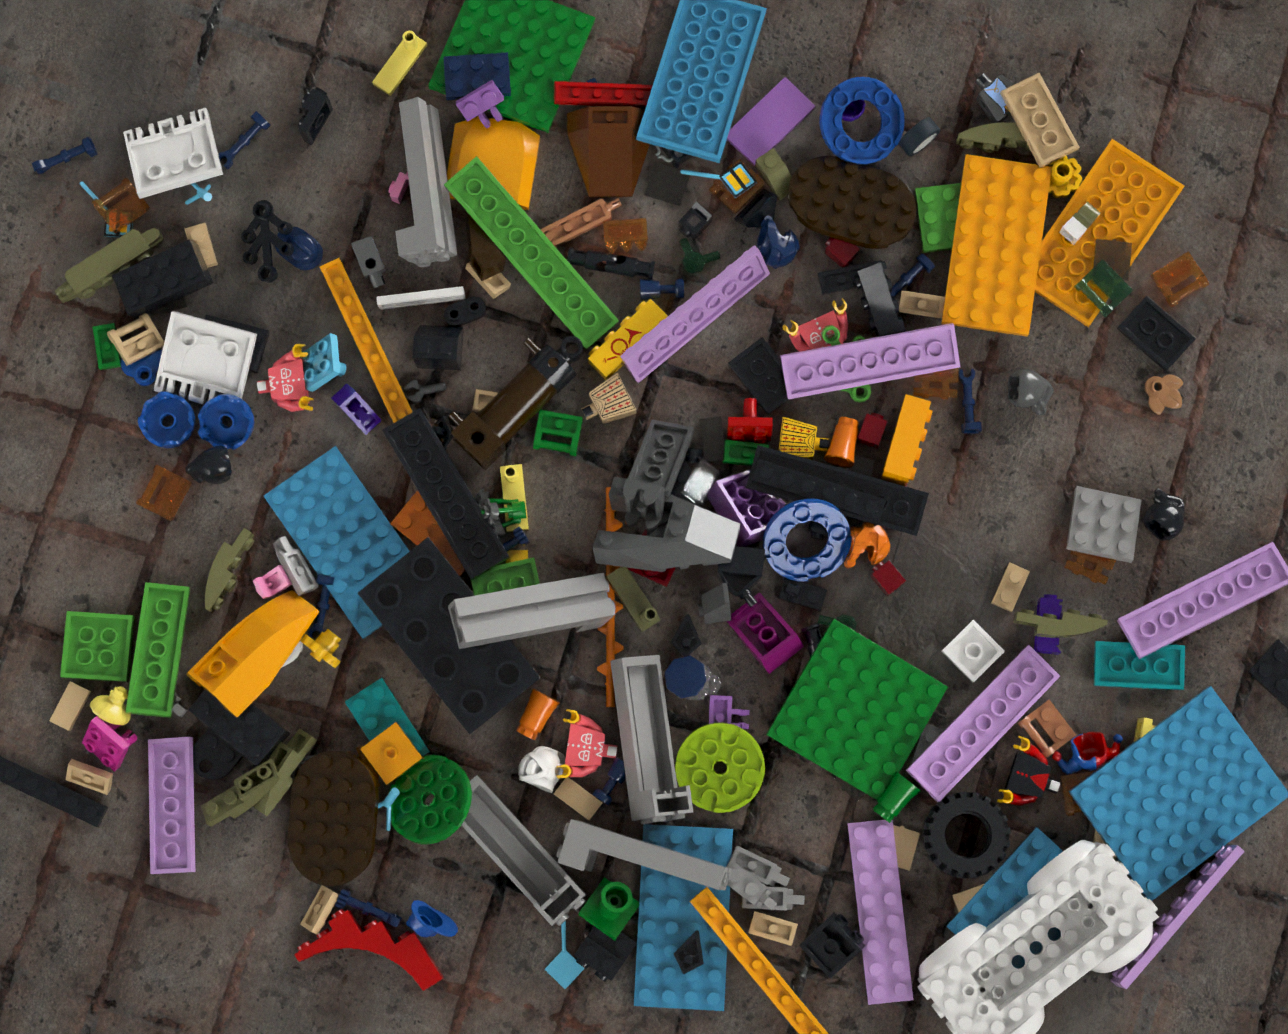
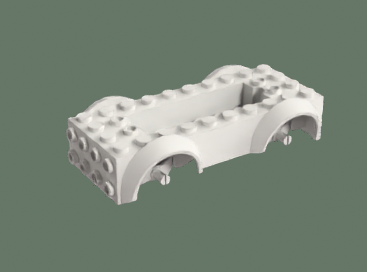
M1086 840L1073 844L1046 864L1028 881V895L987 927L978 923L966 927L923 961L919 967V978L917 980L920 985L917 987L927 1000L932 998L934 1003L931 1006L941 1019L944 1016L948 1019L945 1024L953 1034H1036L1044 1022V1006L1090 970L1098 973L1115 971L1134 960L1149 945L1153 936V921L1159 918L1155 913L1158 909L1150 899L1144 898L1141 895L1144 892L1136 881L1130 880L1127 877L1129 871L1121 862L1119 863L1113 859L1115 853L1107 844L1096 841L1093 843ZM1052 927L1058 928L1061 932L1060 938L1056 941L1048 938V931ZM1034 941H1039L1042 944V950L1038 954H1033L1030 951V944ZM1021 955L1024 957L1025 964L1022 968L1013 967L1012 958L1014 956Z

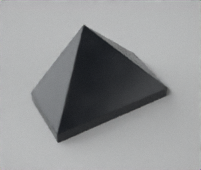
M763 188L734 220L747 228L761 227V222L766 216H771L774 221L777 196Z

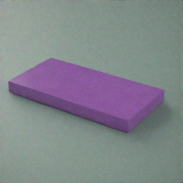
M784 77L730 129L727 141L755 167L756 159L772 148H775L816 106Z

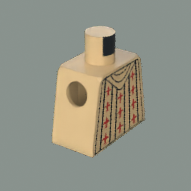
M618 373L589 393L592 403L581 408L586 420L598 415L603 424L636 414V408Z

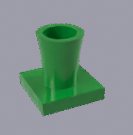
M604 877L578 915L615 941L640 904L632 897V892L627 885L621 882H610Z

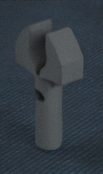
M418 380L410 381L404 390L416 389L419 392L414 396H406V399L415 404L421 403V398L425 394L445 391L446 384L442 382L422 386L418 384Z

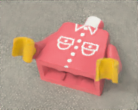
M843 298V304L840 307H836L835 300L832 302V306L837 311L836 314L833 310L800 326L793 320H790L792 328L789 330L786 325H783V330L789 334L797 351L831 346L821 336L823 328L828 325H833L839 330L840 338L838 340L840 344L847 340L849 324L845 311L847 303ZM828 330L826 333L828 338L834 335L833 330Z
M295 344L290 352L278 359L272 368L268 369L269 380L257 381L259 394L271 392L272 400L279 407L290 412L304 409L308 411L313 410V407L308 406V403L314 399L309 397V392L306 390L304 361L299 359L300 357L308 356V352H301L302 348L306 346L305 344Z
M567 709L566 711L571 713V718H563V721L574 724H570L565 764L556 766V768H562L563 774L556 777L559 779L567 777L582 778L595 772L598 766L602 765L603 757L615 759L618 745L605 744L606 735L603 733L602 727L591 718L578 714L575 710Z

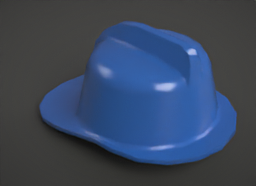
M416 900L411 904L412 914L408 918L406 925L419 936L426 938L440 934L452 937L458 932L455 922L444 913L432 908L423 901Z

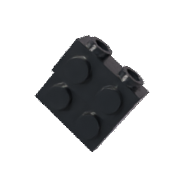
M318 87L312 88L310 93H306L303 97L301 104L305 115L302 116L298 124L304 142L310 145L314 143L333 110L327 93Z
M835 912L799 945L830 979L865 946L863 936L856 930L853 932L847 926V919L842 914L837 915Z
M594 926L575 953V956L578 957L576 962L586 969L591 966L596 970L594 975L604 982L607 979L612 981L637 942L622 932L614 941Z

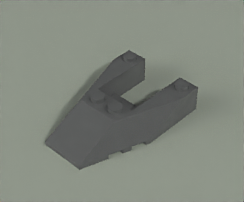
M614 477L609 492L612 510L626 512L623 487L628 478ZM670 494V497H665L663 517L655 530L648 531L646 536L598 530L593 545V552L597 564L664 572L666 568L673 567L686 569L689 568V565L695 564L708 566L732 562L741 524Z

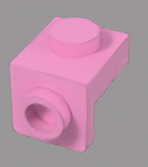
M399 172L396 182L392 181L388 192L393 202L401 203L409 185L408 172L406 174Z
M278 565L264 576L253 580L257 593L263 599L275 597L292 585L282 565Z

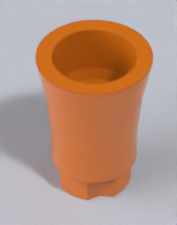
M848 417L839 418L829 448L824 456L825 461L839 467L854 466L855 447L859 433V422Z
M532 689L516 731L530 739L536 740L538 732L541 733L549 717L560 702Z

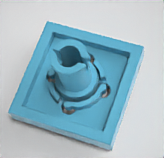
M330 333L304 351L308 352V356L303 357L306 390L314 392L334 377H341L345 374L346 364L339 362L337 335Z

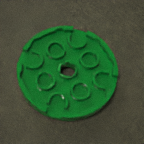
M424 756L423 759L401 774L395 785L392 784L390 791L392 788H397L400 791V794L391 805V824L404 838L417 844H434L450 837L462 825L471 806L472 789L466 772L457 763L444 756ZM433 794L435 798H433L430 806L426 805V798Z

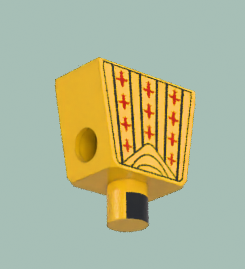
M783 417L778 451L813 460L814 450L827 452L829 439L816 437L817 427L814 425Z

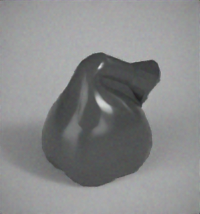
M1020 369L1012 373L1008 379L1009 401L1020 408L1031 407V410L1037 415H1045L1047 411L1046 404L1054 391L1052 385L1040 374L1030 369Z

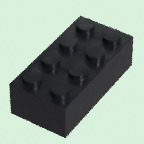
M190 239L112 275L127 314L136 319L144 313L148 314L213 284L198 244Z

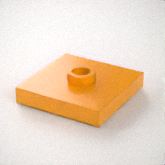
M397 722L360 749L386 785L423 759Z

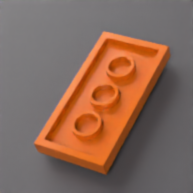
M417 490L390 524L415 545H419L429 537L461 577L466 571Z

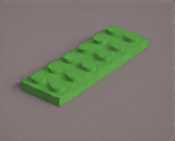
M145 582L126 705L127 714L172 717L190 587Z

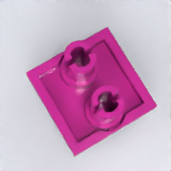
M96 716L91 720L82 744L89 752L94 753L103 765L115 772L121 766L129 746L137 741V736L135 734L129 736L132 733L131 730H127L120 736L115 730L121 725L104 722Z

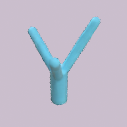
M192 183L191 185L197 190V194L186 200L185 204L188 205L200 197L205 201H210L212 195L208 190L211 188V185L208 184L203 189L197 183Z
M392 788L384 801L378 803V809L383 806L386 807L387 831H390L391 805L400 794L397 788Z

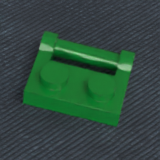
M540 410L533 449L540 450V448L566 452L570 453V456H576L583 417ZM542 434L571 438L572 442L570 445L542 440Z

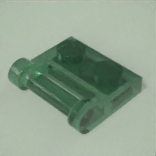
M1103 259L1074 286L1078 291L1081 290L1102 311L1100 314L1104 318L1133 291ZM1090 280L1112 301L1109 305L1087 285Z

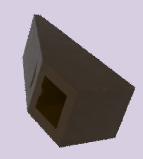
M468 214L466 231L469 261L480 280L484 281L504 271L506 256Z

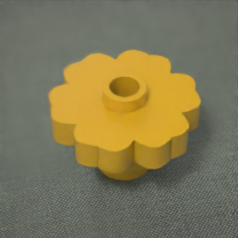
M1064 156L1046 165L1052 167L1048 193L1052 192L1055 198H1066L1070 191H1077L1082 181V176L1079 174L1081 166L1075 158L1068 159L1067 156Z
M328 628L325 632L322 631L315 641L307 634L300 640L312 650L310 655L319 662L323 659L334 668L341 662L332 655L339 647L338 643L341 639Z

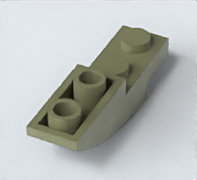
M1002 122L980 125L959 133L956 139V144L962 148L972 149L976 147L988 153L998 151L1001 144L1008 148L1024 147L1027 151H1030L1016 123Z
M245 528L232 546L224 541L213 561L205 592V609L211 613L221 608L224 603L223 597L227 591L230 593L236 586L237 581L235 580L237 576L231 573V570L239 566L242 561L241 555L245 550L248 551L254 543L253 538L255 535Z
M1021 609V612L1014 614L1013 623L1035 627L1033 636L1046 638H1065L1087 634L1106 626L1108 620L1102 619L1101 615L1089 613V616L1080 615V611L1067 609L1066 612H1062L1059 620L1056 619V615L1044 613L1043 616L1034 615L1032 610Z
M299 728L287 745L282 742L279 743L269 759H273L280 779L253 806L255 809L268 816L275 808L276 804L294 782L290 775L317 741L314 737Z
M273 759L267 760L235 779V786L201 805L206 824L212 827L229 816L235 819L258 803L280 779Z

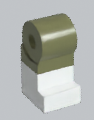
M1087 201L1066 222L1059 233L1075 245L1101 212Z

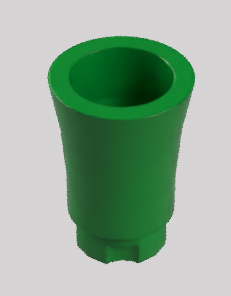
M896 771L890 784L872 810L890 823L894 816L897 817L901 810L921 790Z

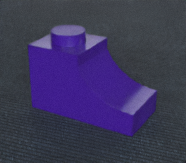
M347 383L331 397L337 406L365 435L382 421Z

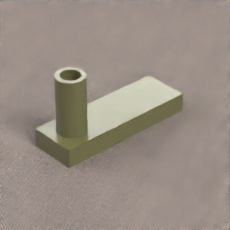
M620 567L605 577L640 632L645 631L661 620L627 567Z

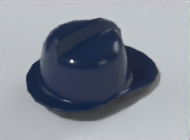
M292 227V232L289 235L278 233L277 236L280 239L294 246V252L291 256H285L275 246L276 251L293 266L300 270H310L320 264L323 256L322 247L307 232L298 227Z

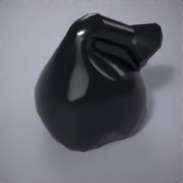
M220 445L205 450L186 466L185 472L192 477V480H196L198 483H202L204 480L210 484L227 482L232 473L227 448Z
M1157 488L1154 491V504L1146 511L1143 521L1145 527L1157 539L1165 541L1181 533L1184 526L1185 504L1182 498L1166 494Z

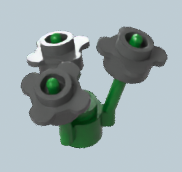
M484 488L475 495L474 499L482 510L483 519H487L488 525H491L499 540H501L500 536L506 534L505 527L521 523V519L526 518L524 501L490 498V492L484 491ZM497 504H506L507 508H498ZM499 513H508V518L513 519L502 523Z

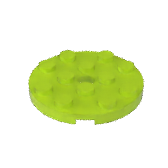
M719 722L699 727L684 740L677 753L675 771L679 787L690 785L691 798L694 805L708 811L725 813L745 806L756 796L765 775V762L759 744L750 733L734 724ZM719 761L724 762L727 766L726 771L721 774L714 771V764Z

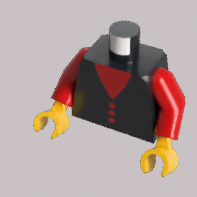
M1018 736L1021 739V745L1014 744L1013 747L1021 751H1017L1004 790L999 789V792H1002L1004 797L1002 800L997 799V802L1021 806L1034 803L1037 798H1042L1044 790L1056 794L1060 781L1049 777L1051 767L1048 766V760L1039 749L1033 746L1029 739Z

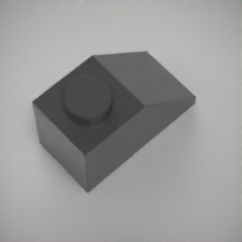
M722 583L701 595L702 603H698L699 616H704L705 624L731 621L727 583Z

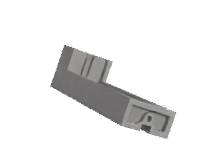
M416 97L399 102L415 226L395 232L398 256L418 265V267H427L432 262H444L450 260V257L457 256L450 195L444 186L448 180L439 111L431 104L426 105V101Z
M604 573L454 599L448 605L459 649L576 627V632L601 628L615 615L616 610L614 601L608 598L607 595L610 586L608 580L605 579Z
M660 655L624 657L612 660L610 663L632 821L640 820L641 824L683 819L685 814L693 812L690 785L677 787Z
M476 775L470 781L472 789L471 806L462 826L533 903L534 907L550 925L554 926L557 924L560 926L569 918L567 913L572 908L576 911L586 902L584 897L587 894L484 781Z
M573 819L565 825L563 832L565 840L563 845L560 844L556 855L559 858L557 862L559 864L581 871L587 870L592 872L597 854L600 852L726 891L732 871L731 868Z

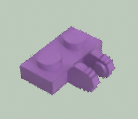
M491 80L457 100L456 106L467 122L478 116L485 128H489L491 126L490 120L484 112L490 109L494 119L497 122L501 121L502 116L495 105L502 102L504 96L494 81Z
M710 695L709 724L723 722L734 724L742 729H749V724L744 722L731 723V715L746 716L749 715L750 710L732 709V696Z

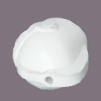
M546 746L536 747L521 760L518 768L519 780L552 793L555 784L559 780L556 776L563 773L562 768H556V766L565 764L564 754Z

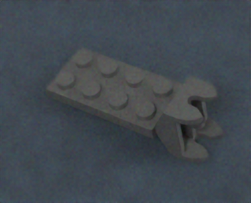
M651 420L630 475L623 487V497L626 502L625 520L629 528L636 525L640 518L646 519L645 526L647 531H653L659 526L663 517L665 497H670L693 437L694 427Z

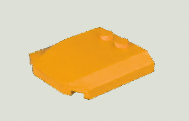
M477 116L468 122L465 120L456 123L448 163L447 180L452 178L477 156L519 206L524 210H529L540 135L524 124L515 121L501 120L497 122L493 118H488L491 126L485 128ZM449 192L450 199L456 200Z

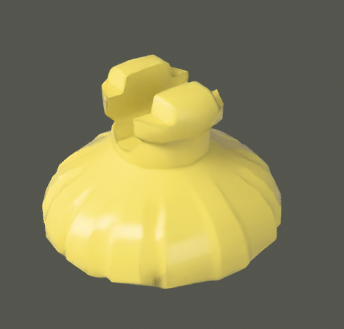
M122 686L111 689L110 695L95 697L90 703L93 713L111 724L125 725L131 718V714L126 713V704H124L125 699H128V690Z

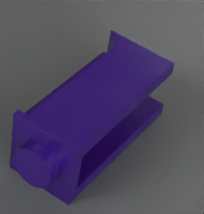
M1044 594V598L1040 597L1037 600L1036 615L1052 614L1056 615V619L1059 620L1062 611V605L1059 604L1063 602V599H1057V595ZM1035 636L1034 650L1037 653L1061 654L1057 647L1059 645V638Z

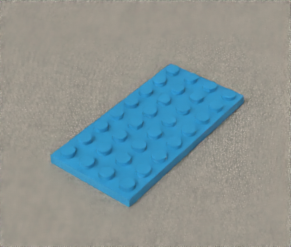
M680 0L636 140L720 163L767 8L739 0Z
M335 446L264 495V498L318 575L334 577L333 585H326V587L362 639H364L383 625L358 595V592L410 551Z
M643 824V841L727 867L732 857L733 829ZM641 866L634 1006L724 1011L727 947L689 902L708 886ZM727 885L726 891L708 887L729 913L730 887ZM698 930L704 964L683 974L674 953Z

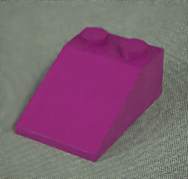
M759 592L754 596L757 603L750 608L745 603L731 614V621L726 622L756 660L770 674L804 646L794 630Z

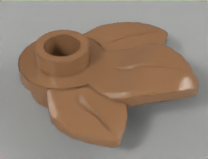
M1171 374L1165 375L1162 378L1159 376L1150 377L1145 383V392L1149 395L1148 405L1150 409L1157 415H1160L1165 407L1171 409L1181 408L1182 397L1177 390L1183 385V381ZM1155 383L1159 386L1158 391L1154 388Z

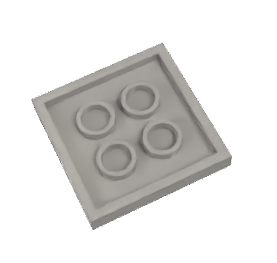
M1076 486L1066 549L1132 563L1141 499Z

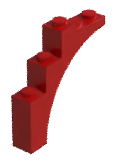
M340 909L332 914V920L328 922L332 931H329L328 928L316 935L318 938L311 944L309 941L297 947L299 951L294 954L298 962H302L318 953L333 949L353 948L368 950L385 956L400 965L414 978L423 991L444 979L416 932L412 934L410 931L405 932L398 937L399 942L396 943L383 921L377 923L374 920L364 926L366 931L363 932L350 910L344 912L343 909Z

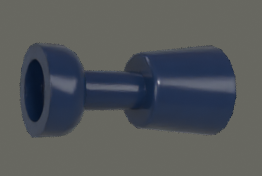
M640 279L641 301L660 298V294L675 293L676 298H684V279H677L675 285H660L659 281Z
M618 757L614 759L607 773L610 778L603 789L598 788L592 794L608 806L612 801V797L609 794L617 782L622 784L626 780L624 761Z

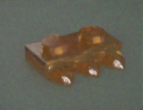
M646 218L603 221L605 246L611 254L616 251L618 243H620L626 253L630 251L633 242H635L641 252L646 248L648 243Z

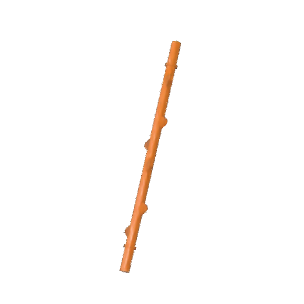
M606 487V509H604V512H606V531L615 532L623 527V523L615 519L616 511L612 510L609 498L611 487ZM606 565V576L620 568V566ZM610 586L607 595L608 598L614 601L615 613L623 609V604L615 601V592ZM614 615L601 628H598V631L606 635V662L597 667L598 672L606 675V707H615V693L610 661L615 660V655L624 650V646L615 641Z

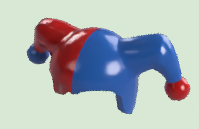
M1082 733L1071 739L1073 756L1068 762L1063 760L1061 753L1057 751L1052 754V759L1057 761L1060 769L1066 775H1071L1081 769L1097 770L1105 762L1110 761L1120 753V743L1123 738L1119 734L1114 735V743L1109 748L1103 733Z

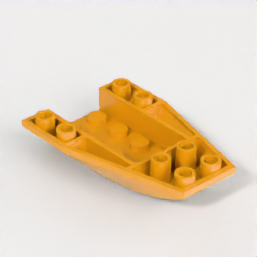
M293 590L286 592L262 605L240 621L186 675L199 687H204L229 712L238 717L270 685L319 611L301 596H298Z

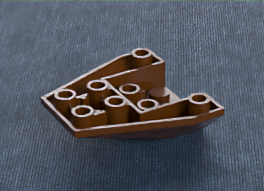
M632 106L585 107L567 113V135L589 198L633 197L650 146L649 143L636 140L645 110Z

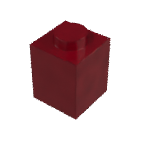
M832 237L825 243L827 246L825 254L841 268L847 267L860 251L856 245Z
M877 413L866 414L856 442L877 449L887 420H884V417Z
M890 560L885 564L881 561L872 568L874 573L870 577L887 597L906 581Z

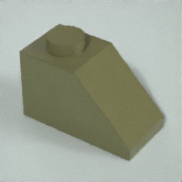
M772 148L756 159L755 168L780 201L788 196V188L792 177L776 150Z

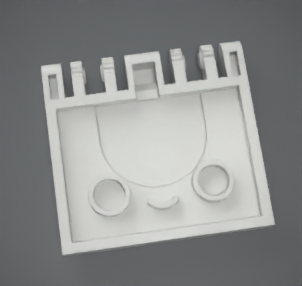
M207 108L198 110L200 121L197 120L195 111L190 112L192 123L185 125L182 115L177 116L179 125L177 128L173 118L158 121L160 133L156 132L153 123L148 124L150 136L144 137L143 130L140 127L135 128L137 139H135L132 129L123 132L139 199L223 175Z
M172 311L154 391L164 392L166 389V392L173 394L177 380L182 382L179 396L184 399L187 395L189 384H191L188 400L204 405L208 389H210L208 401L217 396V392L235 395L242 399L257 334Z

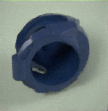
M766 216L763 219L756 247L760 250L766 265L774 269L784 267L794 260L800 248L799 240L791 229L782 236L771 216Z

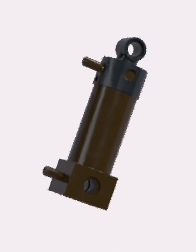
M575 336L566 337L557 351L547 344L540 349L530 338H527L523 344L534 355L527 361V365L477 415L472 411L464 420L455 411L449 415V418L457 425L451 432L454 441L484 470L491 466L507 450L505 444L556 393L558 394L577 375L570 364L578 361L583 356V346L579 338ZM569 345H576L578 350L571 354L566 351V348ZM479 438L484 439L480 444L474 443Z

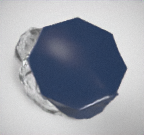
M691 655L674 659L665 671L664 677L667 689L679 698L703 700L709 694H717L721 687L719 677L712 675L710 667L704 665Z

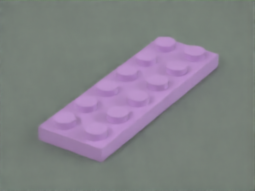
M193 737L148 739L150 874L195 872Z

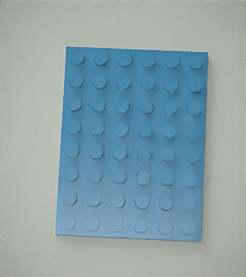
M1212 686L1205 688L1152 728L1151 731L1068 791L1104 842L1113 850L1117 860L1127 868L1130 878L1141 886L1144 891L1142 892L1144 897L1151 901L1288 798L1287 789Z

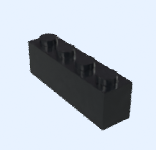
M885 261L855 272L856 277H853L857 290L861 289L863 295L860 298L864 310H868L870 316L867 319L871 331H875L877 337L906 332L903 319L897 315L899 313L897 300L894 296L891 297L890 294L893 287L891 279L883 271L887 269Z

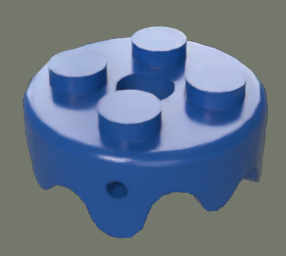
M164 391L159 392L144 403L142 413L138 417V425L145 438L152 444L161 448H174L182 445L190 438L195 428L196 418L191 405L183 397ZM166 416L174 418L173 424L169 427L163 426L162 423Z
M221 394L213 397L204 404L198 414L200 422L198 434L202 440L208 441L213 447L222 445L227 449L234 450L248 440L254 429V415L251 408L244 400L235 395ZM229 416L232 419V426H225L222 422V417Z

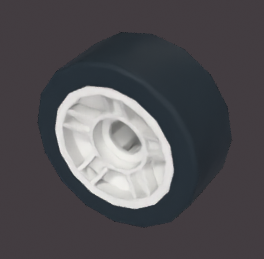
M927 117L913 126L900 139L899 145L909 157L913 156L937 137L940 133V128L930 117Z

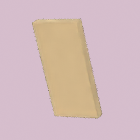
M1040 73L1000 92L1040 168L1079 150L1078 143Z

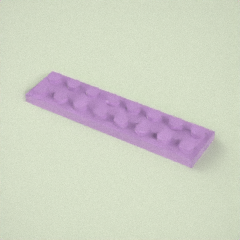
M755 245L745 251L741 257L728 265L724 271L711 279L706 286L694 293L689 300L677 307L672 314L660 321L654 329L645 334L620 356L632 378L637 383L642 381L770 274L760 250Z
M953 323L780 355L787 399L960 367Z
M1271 542L1118 618L1117 621L1137 657L1141 659L1288 585V566L1275 544Z
M1027 645L906 771L937 802H940L1052 686L1060 675L1030 645Z
M886 820L848 823L859 930L865 944L862 949L868 1005L913 1000L893 820L890 823Z
M1225 845V847L1222 846L1214 853L1215 858L1211 863L1207 862L1200 869L1201 875L1186 885V892L1183 896H1178L1170 905L1172 909L1167 914L1163 913L1157 919V926L1153 930V936L1149 945L1134 960L1113 971V977L1110 981L1117 987L1127 989L1244 853V850L1238 845Z

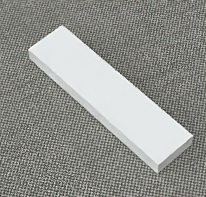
M461 286L378 296L377 305L379 309L383 310L465 300L466 298L464 288Z

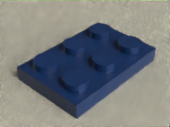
M508 52L444 56L446 100H459L491 80L494 81L504 97L511 96Z

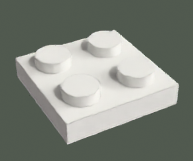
M972 620L941 652L973 683L1005 651Z

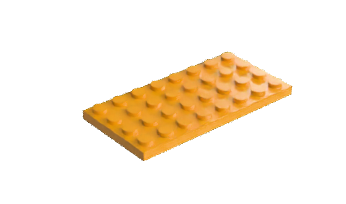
M1112 139L1042 240L1035 293L1089 328L1185 186ZM1088 201L1101 213L1075 245H1073L1059 232L1066 222Z
M965 155L941 324L953 323L954 326L1028 337L1052 167L1044 166L1040 168L1036 164Z

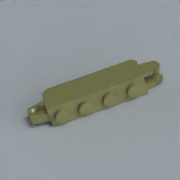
M156 228L147 230L143 234L139 230L132 229L67 270L65 274L67 281L55 290L56 295L62 303L76 297L87 299L93 296L97 289L102 286L107 287L114 282L112 275L150 258L154 254L152 249L163 242V234Z

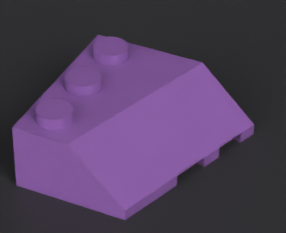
M750 470L716 481L706 494L717 514L741 524L736 543L740 547H746L762 541L768 522L786 504L781 498L777 499L773 495L746 488Z

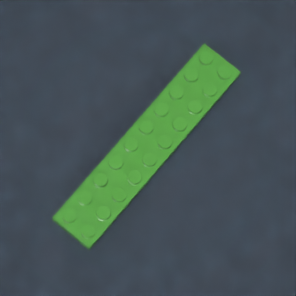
M477 156L444 184L445 188L495 243L498 249L568 330L580 339L582 346L586 350L619 322L616 316Z

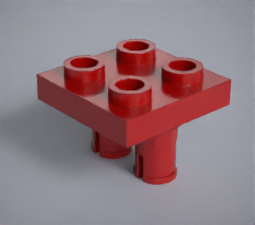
M746 398L744 399L743 417H728L727 440L754 441V443L758 444L771 441L773 418L757 417V400Z

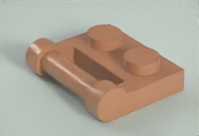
M1047 700L1017 723L1021 729H1025L1045 758L1076 736L1075 732L1050 700ZM1035 719L1053 742L1050 747L1030 723L1032 720Z

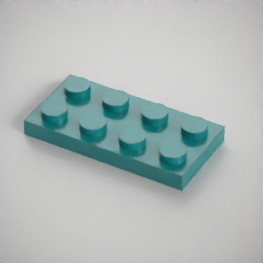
M1094 642L1093 686L1184 690L1185 645H1167L1139 659L1130 643Z
M380 678L345 701V704L369 741L397 722L422 757L430 753L383 678Z

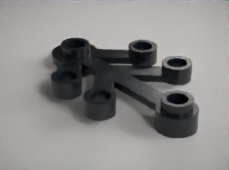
M261 200L253 206V215L255 217L248 228L241 234L243 242L252 244L249 250L243 254V261L251 265L255 264L258 260L257 253L262 246L264 265L258 270V278L261 281L271 283L278 276L276 268L273 267L271 243L285 256L293 254L294 246L291 243L284 242L270 230L269 222L274 224L278 232L284 235H289L292 232V225L289 222L282 221L273 213L274 208L271 202ZM260 226L261 231L256 237L255 231Z

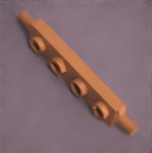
M601 198L540 230L555 247H558L611 220V211L622 206L619 198L609 203H606Z

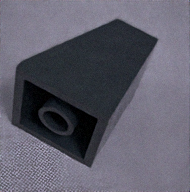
M420 325L413 341L412 358L417 368L461 371L464 328Z

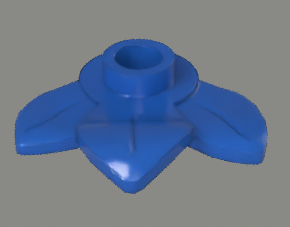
M162 350L155 351L128 366L121 360L123 372L127 376L133 377L141 386L151 385L156 379ZM143 373H149L147 379H142Z

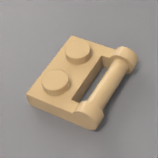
M147 313L140 315L139 319L117 330L112 329L107 332L109 340L116 347L126 366L162 349L164 346V340ZM142 326L146 327V331L124 342L120 339V337Z

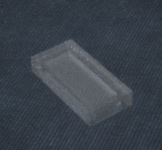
M702 458L681 493L697 505H700L720 471Z

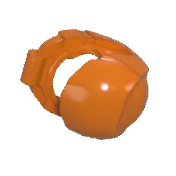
M864 522L861 527H851V547L844 562L846 568L855 566V560L865 550H867L869 561L873 566L886 558L890 551V541L886 530L882 526Z

